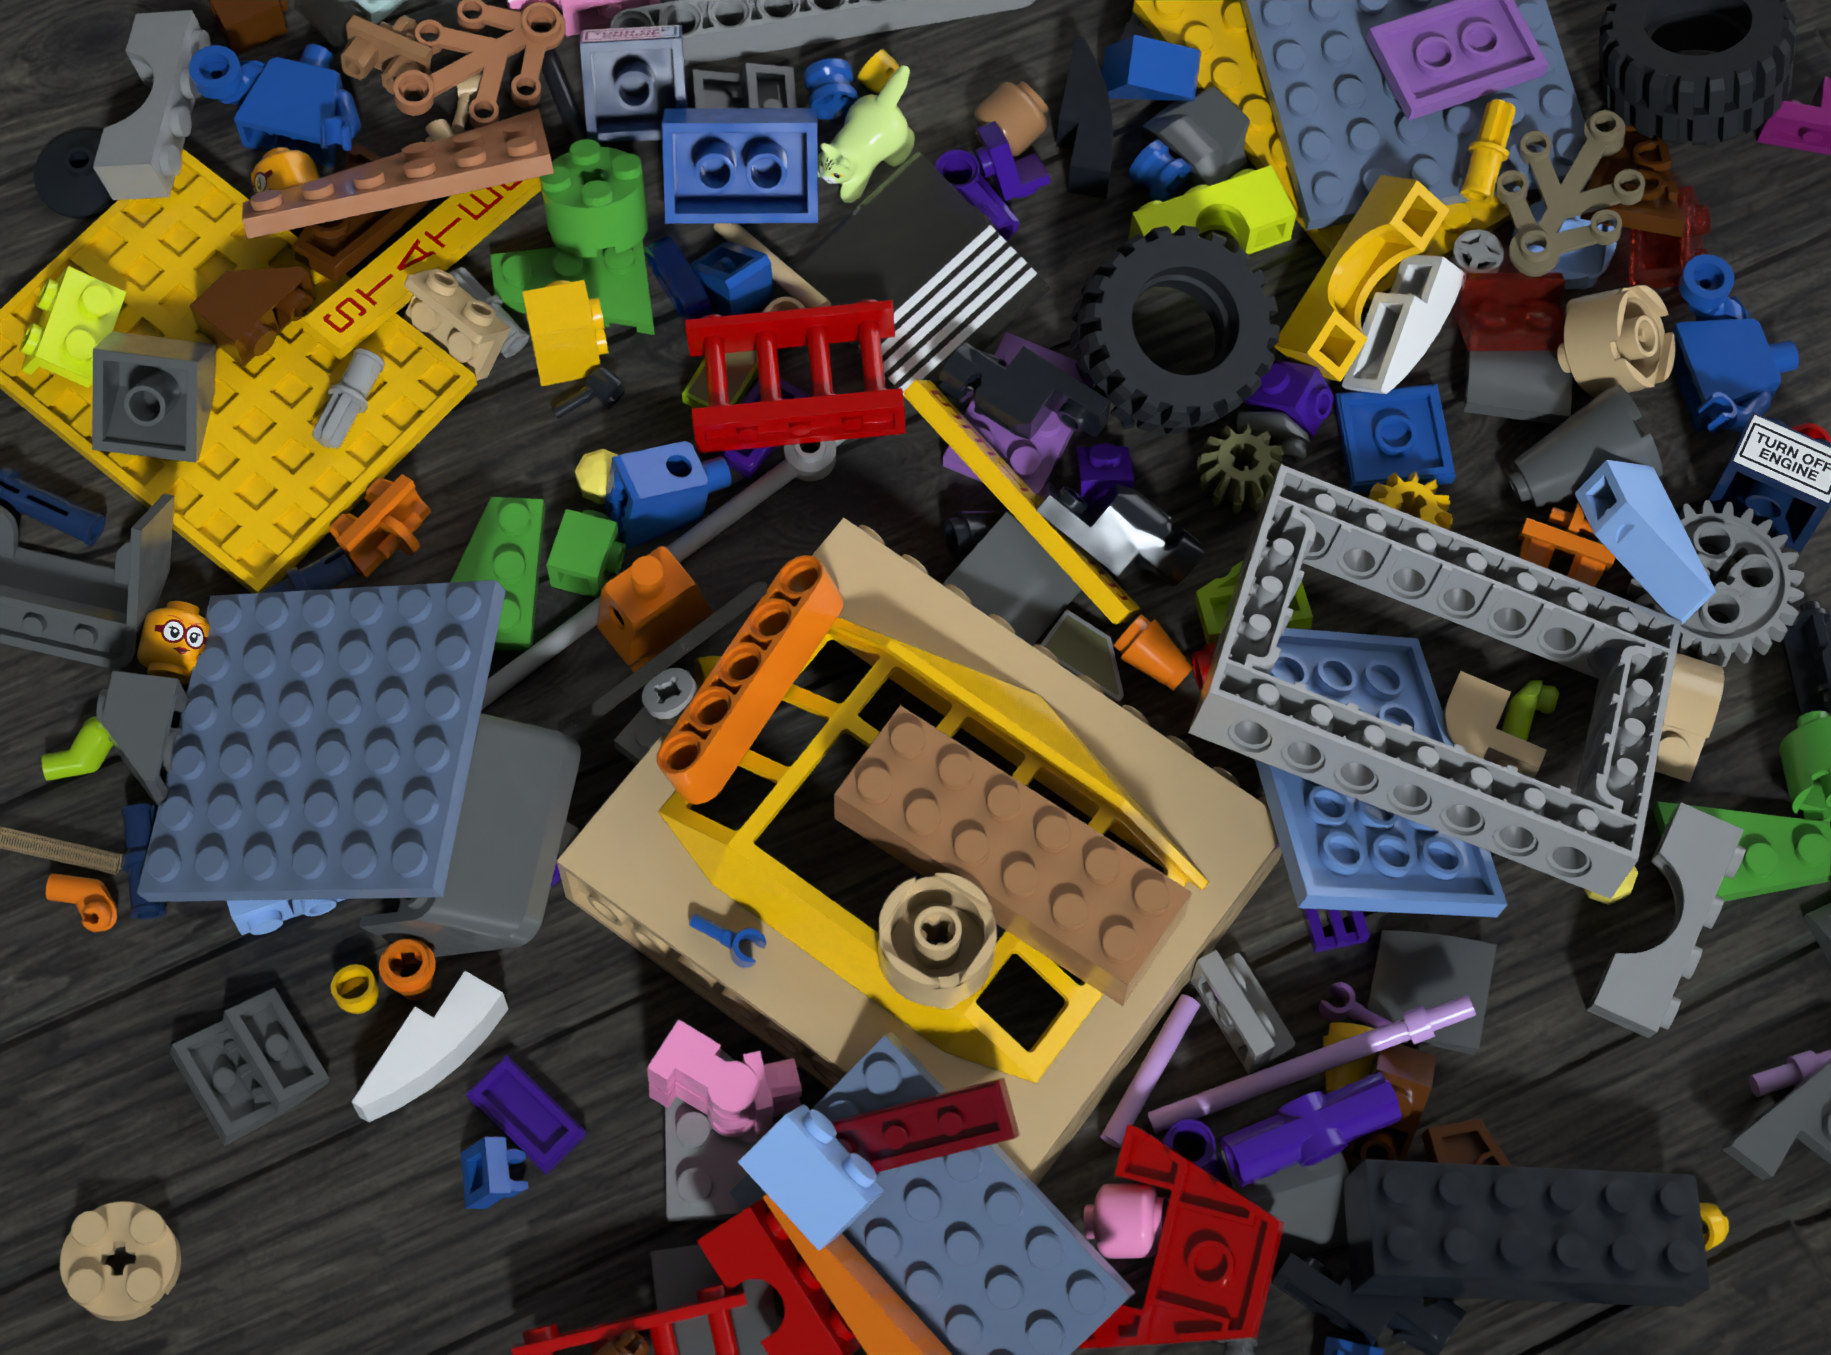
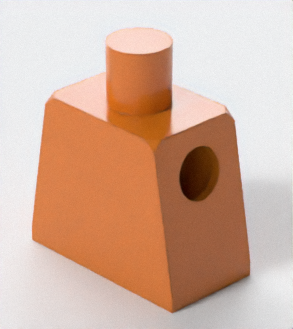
M661 546L648 555L636 559L632 566L604 585L601 591L597 628L624 662L631 666L709 612L710 606L686 570L667 547Z

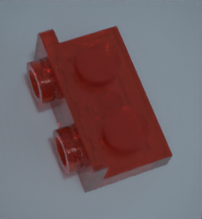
M1692 186L1677 188L1678 208L1682 210L1685 221L1682 238L1631 228L1629 282L1632 287L1645 285L1651 289L1679 286V278L1687 262L1695 256L1708 254L1707 249L1703 248V235H1708L1711 232L1710 211L1707 204H1700Z
M1466 273L1462 279L1456 318L1467 351H1558L1559 345L1564 342L1566 320L1561 305L1565 287L1563 274L1546 273L1542 276L1532 277L1523 273Z

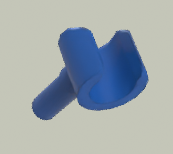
M697 913L690 920L689 926L729 948L733 962L739 967L749 968L754 966L756 962L753 958L740 952L739 943L750 941L760 948L765 949L766 947L764 935L753 928L741 930L737 934Z

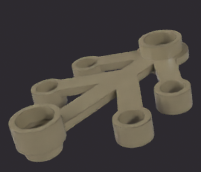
M1602 110L1587 119L1583 133L1584 145L1561 185L1550 160V137L1546 133L1537 130L1530 131L1522 137L1520 157L1524 163L1530 166L1546 207V211L1538 225L1526 201L1528 193L1527 177L1520 171L1509 170L1502 173L1497 181V197L1500 202L1507 206L1517 232L1510 242V260L1521 273L1532 277L1545 275L1556 267L1561 254L1594 244L1611 245L1620 238L1622 219L1617 212L1609 209L1596 212L1591 218L1590 225L1559 232L1566 219L1620 203L1623 205H1633L1638 203L1644 195V176L1633 169L1619 172L1612 184L1582 192L1600 159L1616 154L1623 146L1625 124L1616 113ZM1605 126L1612 128L1613 130L1609 132L1599 131L1597 127ZM1537 144L1542 146L1544 150L1531 152L1527 147ZM1625 183H1631L1637 189L1625 191L1620 186ZM1508 184H1516L1521 189L1517 192H1508L1504 187ZM1602 223H1608L1614 226L1615 229L1604 232L1599 230L1597 226ZM1537 245L1545 249L1541 252H1531L1527 247Z

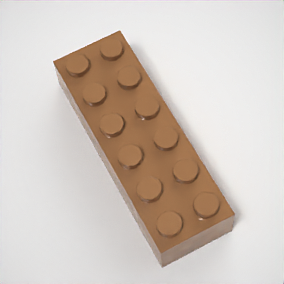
M899 706L834 794V814L836 820L923 877L935 876V873H950L969 880L987 896L997 925L1121 1006L1125 1004L1186 915L1192 895L1191 891L902 706Z

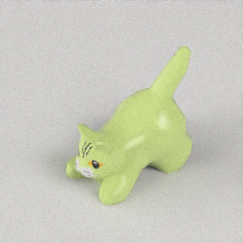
M900 66L890 77L878 96L870 94L859 98L850 107L844 127L838 132L830 144L822 143L820 145L822 152L818 154V177L823 178L829 184L840 183V197L844 203H853L862 196L873 170L880 161L883 160L895 167L904 163L911 154L915 136L908 127L903 113L897 106L900 97L907 87L910 74L908 66Z

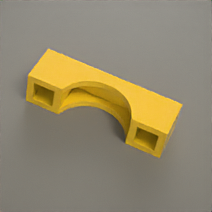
M1380 175L1280 332L1279 342L1274 347L1291 362L1316 366L1324 378L1341 382L1368 339L1361 327V315L1370 292L1382 276L1393 266L1410 256L1423 253L1450 209L1418 180Z

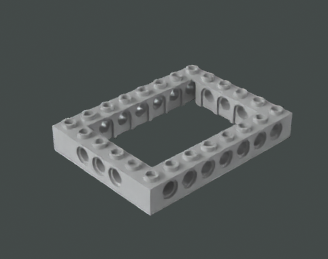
M1281 464L1260 507L1189 733L1611 899L1639 858L1682 621ZM1302 564L1320 569L1599 679L1575 795L1571 794V789L1561 785L1559 788L1520 774L1517 767L1508 764L1505 768L1464 752L1465 747L1454 744L1452 747L1413 732L1410 725L1401 723L1398 726L1358 710L1359 705L1348 702L1345 705L1305 689V684L1298 681L1291 684L1271 676L1270 674L1281 653V648L1276 646L1293 612V609L1288 607L1304 576V571L1300 570Z

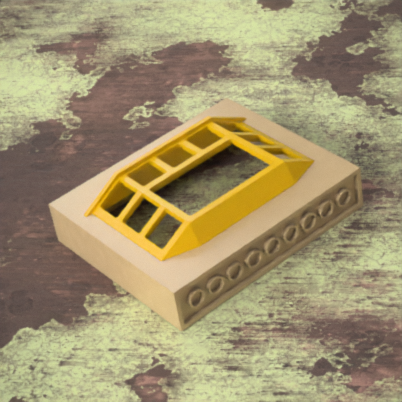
M843 518L812 555L821 561L843 597V608L800 674L829 640L837 641L873 667L843 703L833 702L792 684L782 701L828 720V722L794 764L789 767L751 750L747 751L738 766L776 783V786L741 829L737 831L690 810L693 804L682 799L656 762L657 752L667 737L663 733L557 859L565 896L786 1059L794 1058L798 1068L828 1090H831L884 1035L890 1032L902 1042L947 1092L1005 1078L1020 1136L996 1144L1038 1186L1191 980L1197 960L1211 953L1279 861L1282 851L1267 799L1259 798L1257 800L1241 789L1237 779L1228 771L1220 767L1210 768L1194 757L1192 749L1181 739L1175 736H1167L1166 738L1149 726L1146 717L1137 709L1129 705L1121 707L1104 695L1103 689L1093 679L1083 674L1078 676L1072 674L1059 665L1058 658L1046 647L1039 644H1034L1033 646L1015 635L1013 627L1002 617L995 614H990L989 616L971 605L969 597L956 586L951 584L943 586L930 577L925 567L912 556L907 554L899 556L885 546L883 539L871 528L865 525L857 527ZM890 678L945 716L936 729L950 738H953L960 728L964 729L1018 767L1011 777L1025 786H1028L1033 778L1091 817L1092 820L1088 824L1089 827L1102 835L1107 830L1111 831L1163 868L1164 875L1191 891L1192 895L1185 917L1123 1006L1084 981L1078 985L1054 961L1008 931H1005L996 943L993 966L982 987L969 998L959 1002L955 1007L940 1009L912 1002L893 989L879 967L878 932L761 850L754 842L842 734L847 733L868 748L880 732L859 718L858 714L884 682ZM697 913L737 934L744 929L753 928L758 930L766 939L765 949L760 948L750 941L739 943L740 952L756 961L752 967H739L733 962L729 948L689 926L693 915ZM1012 954H1018L1065 1000L1064 1006L1029 1052L1017 1043L976 1003V1000Z

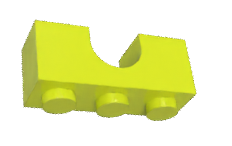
M1270 165L1258 170H1242L1233 175L1229 180L1211 186H1195L1184 195L1165 202L1156 200L1143 205L1138 211L1132 213L1129 239L1137 234L1144 237L1151 229L1168 226L1171 229V233H1175L1182 225L1198 227L1199 234L1208 230L1225 231L1237 240L1240 247L1247 254H1251L1291 240L1297 213L1273 166Z

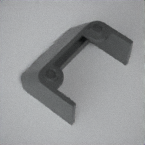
M164 493L132 526L131 539L125 542L116 554L115 569L18 547V525L16 520L7 509L0 506V643L111 669H118L128 665L137 655L145 617L149 612L156 609L170 571L174 496Z
M481 713L443 897L400 898L398 912L364 916L361 919L360 928L390 942L404 938L418 939L430 947L435 957L514 948L527 944L536 935L543 921L580 763L581 749L579 743L558 730Z

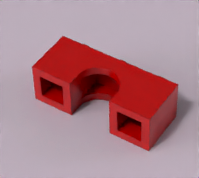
M763 1198L697 1240L728 1291L746 1280L759 1279L768 1282L779 1292L785 1308L783 1322L778 1329L760 1341L768 1355H851L861 1347V1344Z

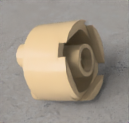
M1645 285L1624 287L1574 298L1568 302L1564 326V342L1558 347V362L1565 373L1573 374L1579 386L1586 393L1595 398L1605 389L1616 385H1621L1628 393L1655 387L1656 383H1662L1669 377L1675 359L1674 332L1665 333L1661 317L1668 316L1669 314L1662 299L1650 287Z
M935 873V876L917 880L915 877L900 884L884 903L879 917L878 928L879 967L893 989L912 1002L940 1009L955 1007L959 1002L976 993L985 983L991 972L997 940L996 920L987 896L969 880L950 873ZM939 935L947 937L946 944L939 942L937 945H932L927 942V939L935 941Z

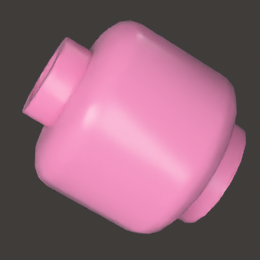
M1146 1183L1105 1184L1097 1192L1094 1204L1085 1205V1236L1087 1239H1095L1101 1255L1106 1258H1151L1157 1254L1169 1205L1167 1197H1159L1155 1187Z

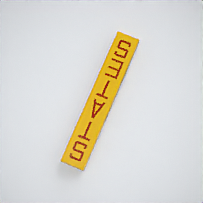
M540 177L451 195L302 319L303 331L341 360L411 301L414 294L404 287L408 275L435 268L442 271L448 270L542 190Z
M916 379L903 392L905 394L904 397L1113 624L1129 622L1141 610L1091 554L1036 511V494L932 381Z

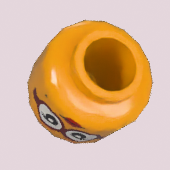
M285 147L268 151L262 160L256 164L251 173L255 194L268 190L281 191L320 178L314 161L307 153L290 150Z
M170 601L167 603V608L155 609L146 615L137 659L148 669L147 675L178 678L181 685L189 683L192 669L196 666L199 656L204 651L210 630L209 621L199 615L200 609L197 606L182 601Z

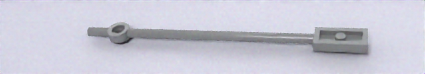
M845 440L784 445L785 460L668 545L667 549L681 563L795 477L803 481H817L825 478L835 467L836 447ZM807 444H813L819 448L814 453L802 451V447ZM601 596L487 680L481 711L595 627L598 621Z

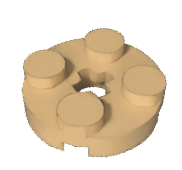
M134 1202L108 1203L99 1206L93 1211L83 1212L77 1216L72 1223L71 1232L65 1239L60 1256L62 1281L71 1298L96 1317L110 1321H127L141 1317L153 1309L151 1306L157 1303L165 1293L168 1295L178 1279L181 1267L179 1242L165 1220L154 1210ZM125 1247L128 1254L136 1256L135 1263L125 1265L123 1275L115 1276L113 1268L106 1265V1260L108 1256L115 1253L117 1248Z

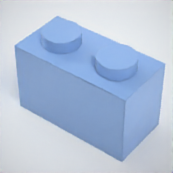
M803 1104L785 1114L738 1163L818 1250H821L837 1239L884 1190L876 1182L877 1175L872 1166L858 1154H850L835 1138L837 1133L832 1123L819 1111L809 1110Z

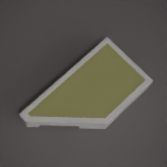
M1066 609L1041 645L1058 658L1059 665L1075 676L1083 674L1093 679L1103 689L1106 697L1121 706L1124 693L1111 637Z

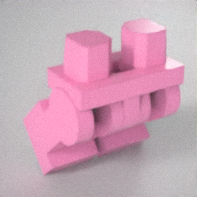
M679 1019L647 1067L650 1098L669 1109L674 1099L678 1097L708 1115L711 1127L724 1137L735 1138L742 1136L750 1131L752 1127L754 1128L755 1136L766 1134L773 1126V1117L785 1115L801 1106L799 1097L802 1096V1088L794 1058L764 1065L761 1052L756 1051L743 1054V1063L738 1061L726 1062L721 1059L720 1044Z

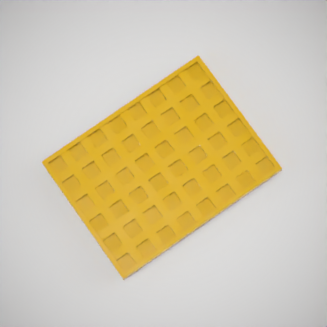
M182 149L181 171L179 175L175 176L170 197L117 200L0 309V389L146 508L150 509L164 493L173 495L172 529L253 594L259 593L281 581L287 575L286 571L296 566L330 532V526L342 514H348L366 496V490L379 477L384 478L477 385V380L473 372L396 313L341 360L303 331L302 319L351 278L345 274L339 280L333 282L295 260L294 244L298 237L289 230L247 239L242 221L243 202L250 200L186 150ZM68 266L127 292L113 329L114 332L211 344L214 343L199 332L190 305L226 271L301 266L309 273L316 299L313 301L307 314L300 320L292 321L276 336L275 342L266 353L261 356H255L244 367L216 345L215 395L200 457L196 463L92 450L93 384L87 388L41 367L32 375L21 371L27 355L20 352L22 340L31 323L38 325L43 309L36 307L40 291L48 278L55 281ZM360 348L371 351L384 361L385 367L379 373L366 398L368 407L365 412L358 413L347 436L338 449L326 448L313 438L312 432L330 400L328 391L332 385H338L353 358L355 349Z

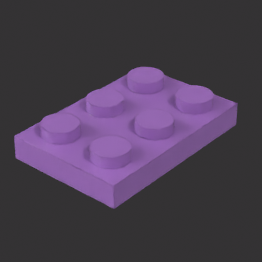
M1454 0L1369 28L1366 41L1408 121L1545 75L1549 65L1514 0Z
M1008 332L1005 333L994 355L1005 360L1007 368L1022 347L1025 346L1091 389L1096 386L1090 375L1084 378L1080 377L1075 365L1078 362L1077 360ZM974 395L964 417L1037 495L1045 484L1050 481L1074 431L1065 426L1059 420L1057 414L1052 411L1030 440L1016 436L986 416L974 412ZM948 446L943 456V467L982 482L958 454Z

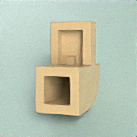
M1676 653L1655 772L1687 782L1691 781L1705 739L1710 737L1720 705L1725 680L1723 667Z
M1460 671L1443 710L1445 728L1453 744L1465 747L1464 752L1505 768L1508 764L1517 767L1518 773L1534 779L1547 750L1496 729L1511 692Z

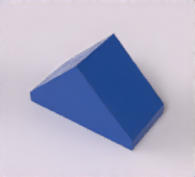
M1132 35L1105 47L1102 75L1109 99L1195 101L1201 52L1198 49L1138 35Z
M726 240L686 266L690 276L723 316L751 314L773 300L771 261L765 253Z

